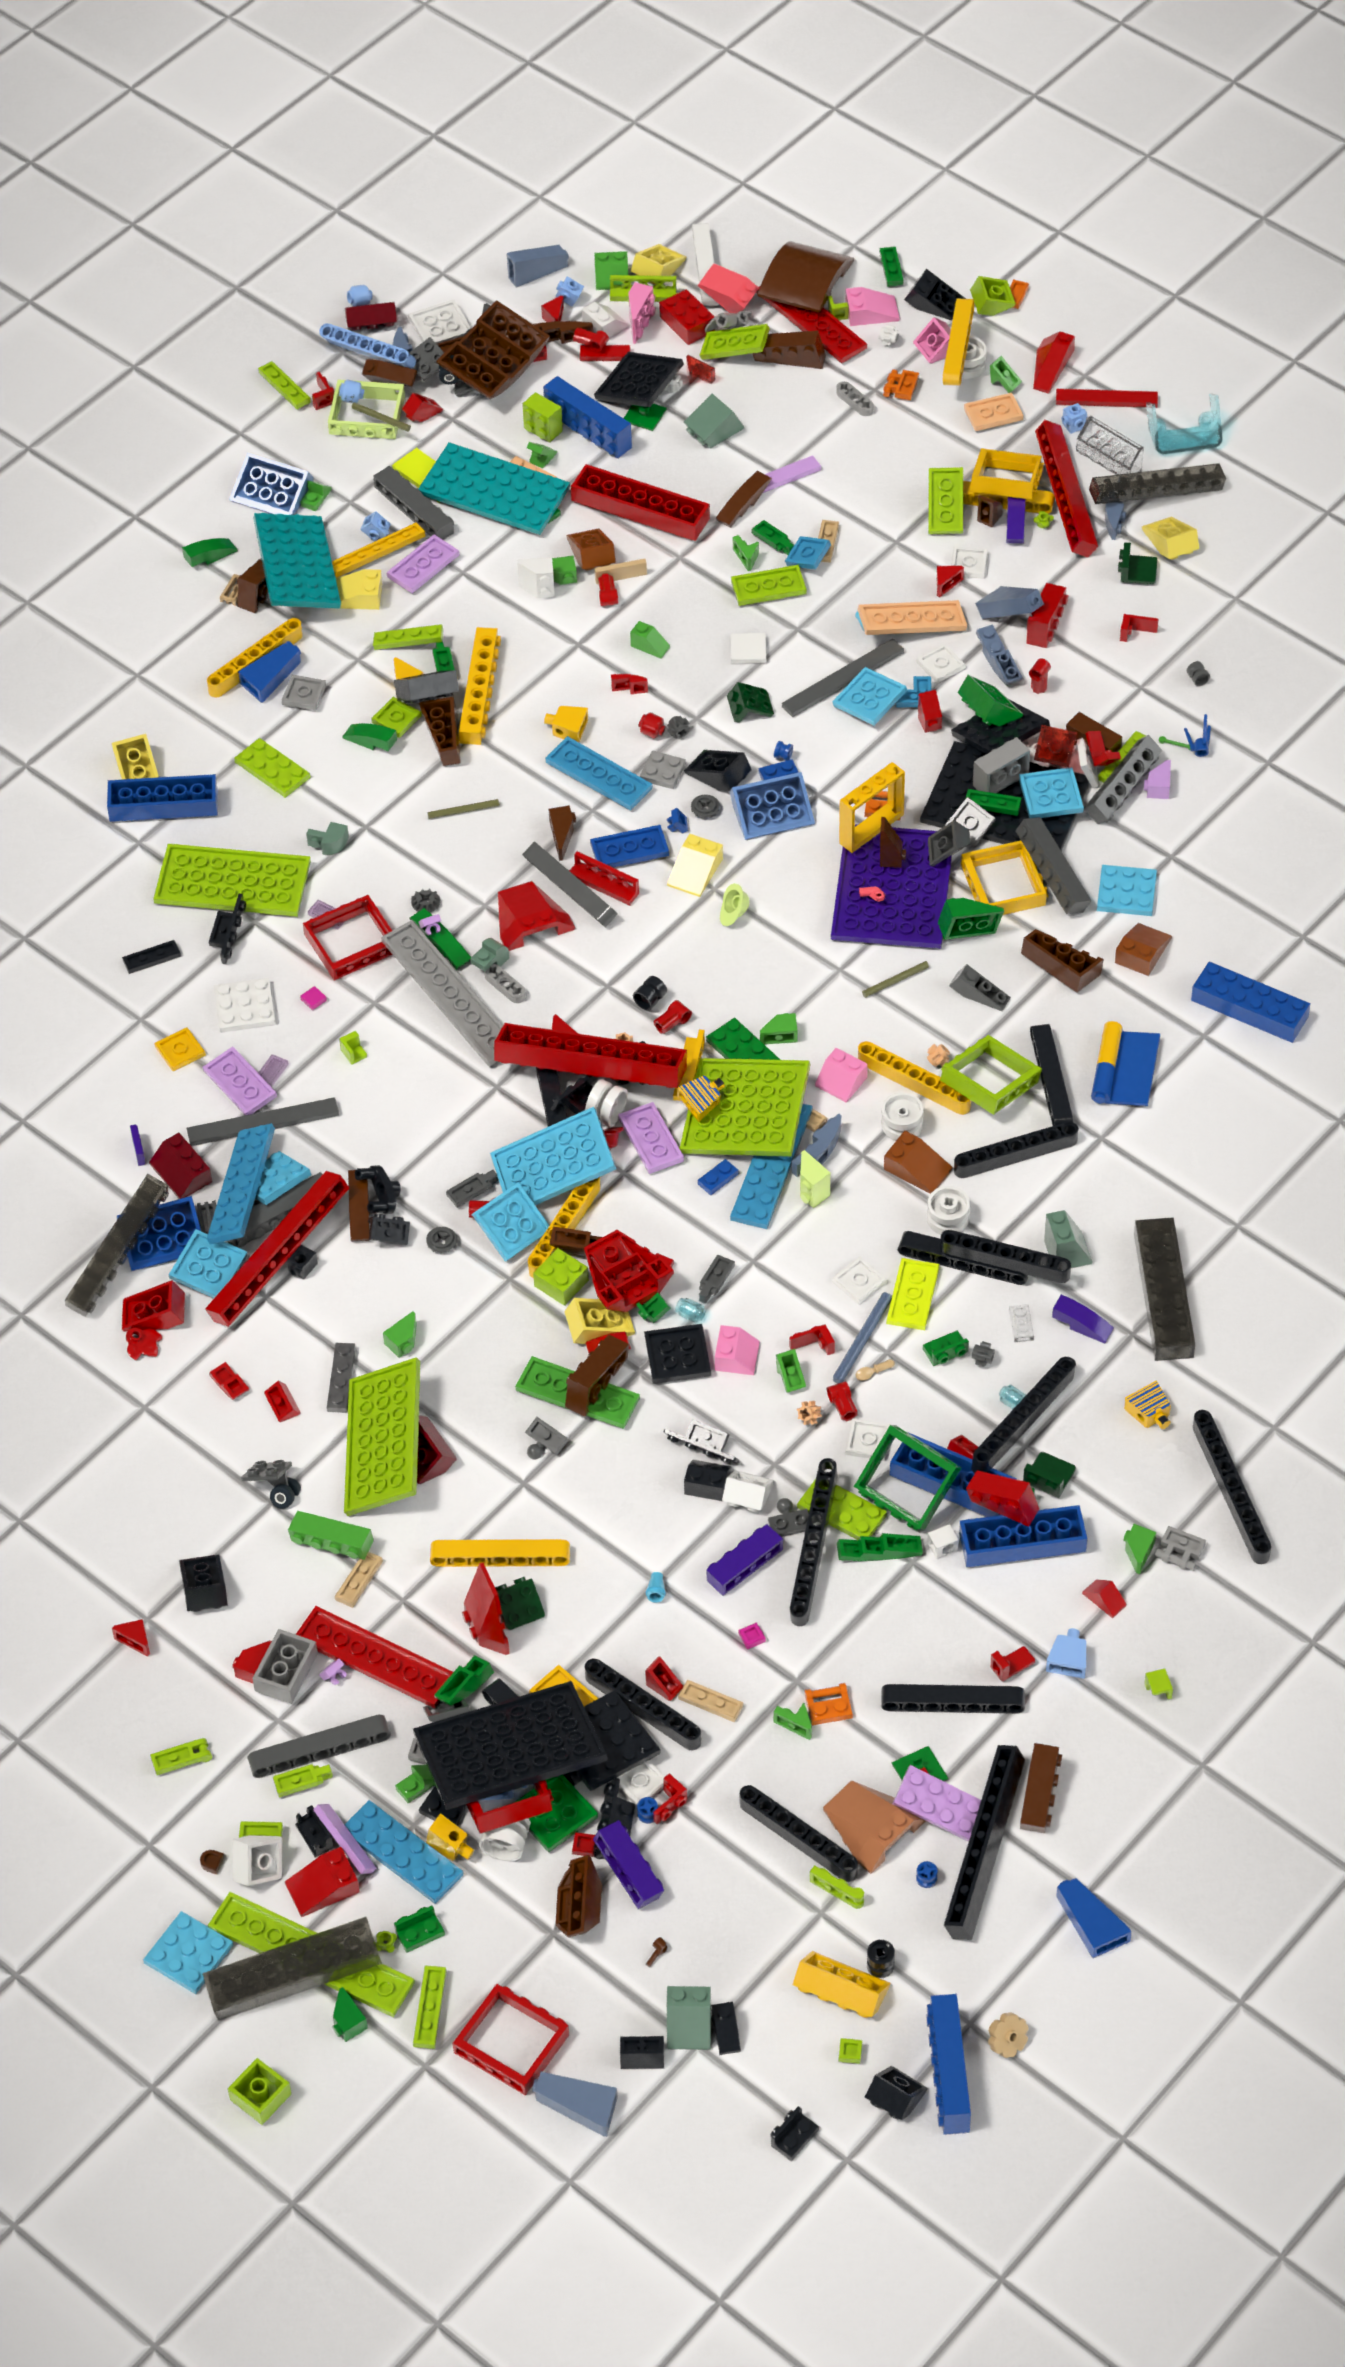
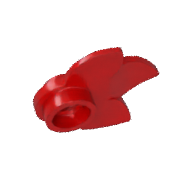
M131 1328L127 1331L125 1337L128 1343L127 1352L132 1359L137 1360L141 1354L157 1357L158 1347L156 1342L162 1340L159 1332L154 1329L141 1330L140 1328ZM132 1335H138L139 1338H134Z

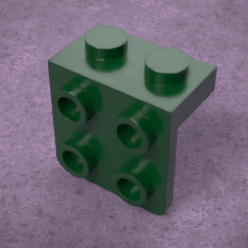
M1124 542V547L1120 549L1119 560H1122V562L1118 563V572H1121L1120 582L1155 584L1158 559L1151 556L1130 555L1131 543Z
M737 682L732 690L728 692L727 700L734 722L741 723L748 712L769 717L773 716L774 711L766 689Z
M1040 1452L1032 1465L1027 1463L1025 1466L1023 1481L1029 1482L1031 1486L1060 1498L1076 1467L1046 1452Z
M524 1576L513 1580L514 1585L507 1587L505 1583L495 1587L499 1596L502 1617L506 1628L509 1630L539 1620L545 1616L532 1578L526 1580Z

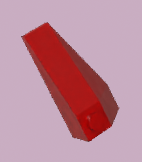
M1059 331L1043 339L1037 349L1033 389L1049 394L1074 352V335Z

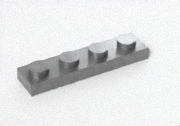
M335 1343L327 1412L347 1413L349 1379H352L355 1343Z

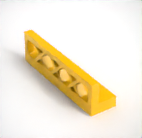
M699 1029L697 1038L686 1037L684 1049L687 1050V1069L679 1086L694 1080L696 1077L699 1059L702 1058L705 1046V1030ZM674 1088L673 1100L681 1101L677 1096L678 1088Z

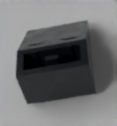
M926 268L904 300L917 310L952 320L956 299L966 298Z

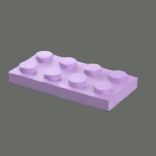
M432 535L387 572V578L410 593H414L457 558L459 550L438 536Z
M233 1046L203 1066V1071L245 1116L253 1114L277 1097L276 1092Z
M653 1102L618 1114L620 1123L649 1174L684 1162L683 1154Z
M910 1765L892 1804L969 1841L981 1800Z

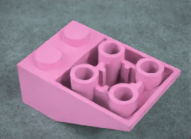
M634 282L628 294L633 344H636L638 339L642 337L644 328L648 327L651 316H654L656 307H654L655 294H653V287Z

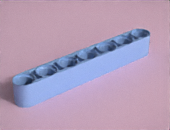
M329 323L323 324L319 330L320 336L333 345L411 369L416 364V359L405 349Z

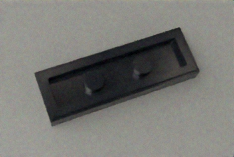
M171 940L124 956L122 959L128 973L131 974L181 957V953L175 940Z

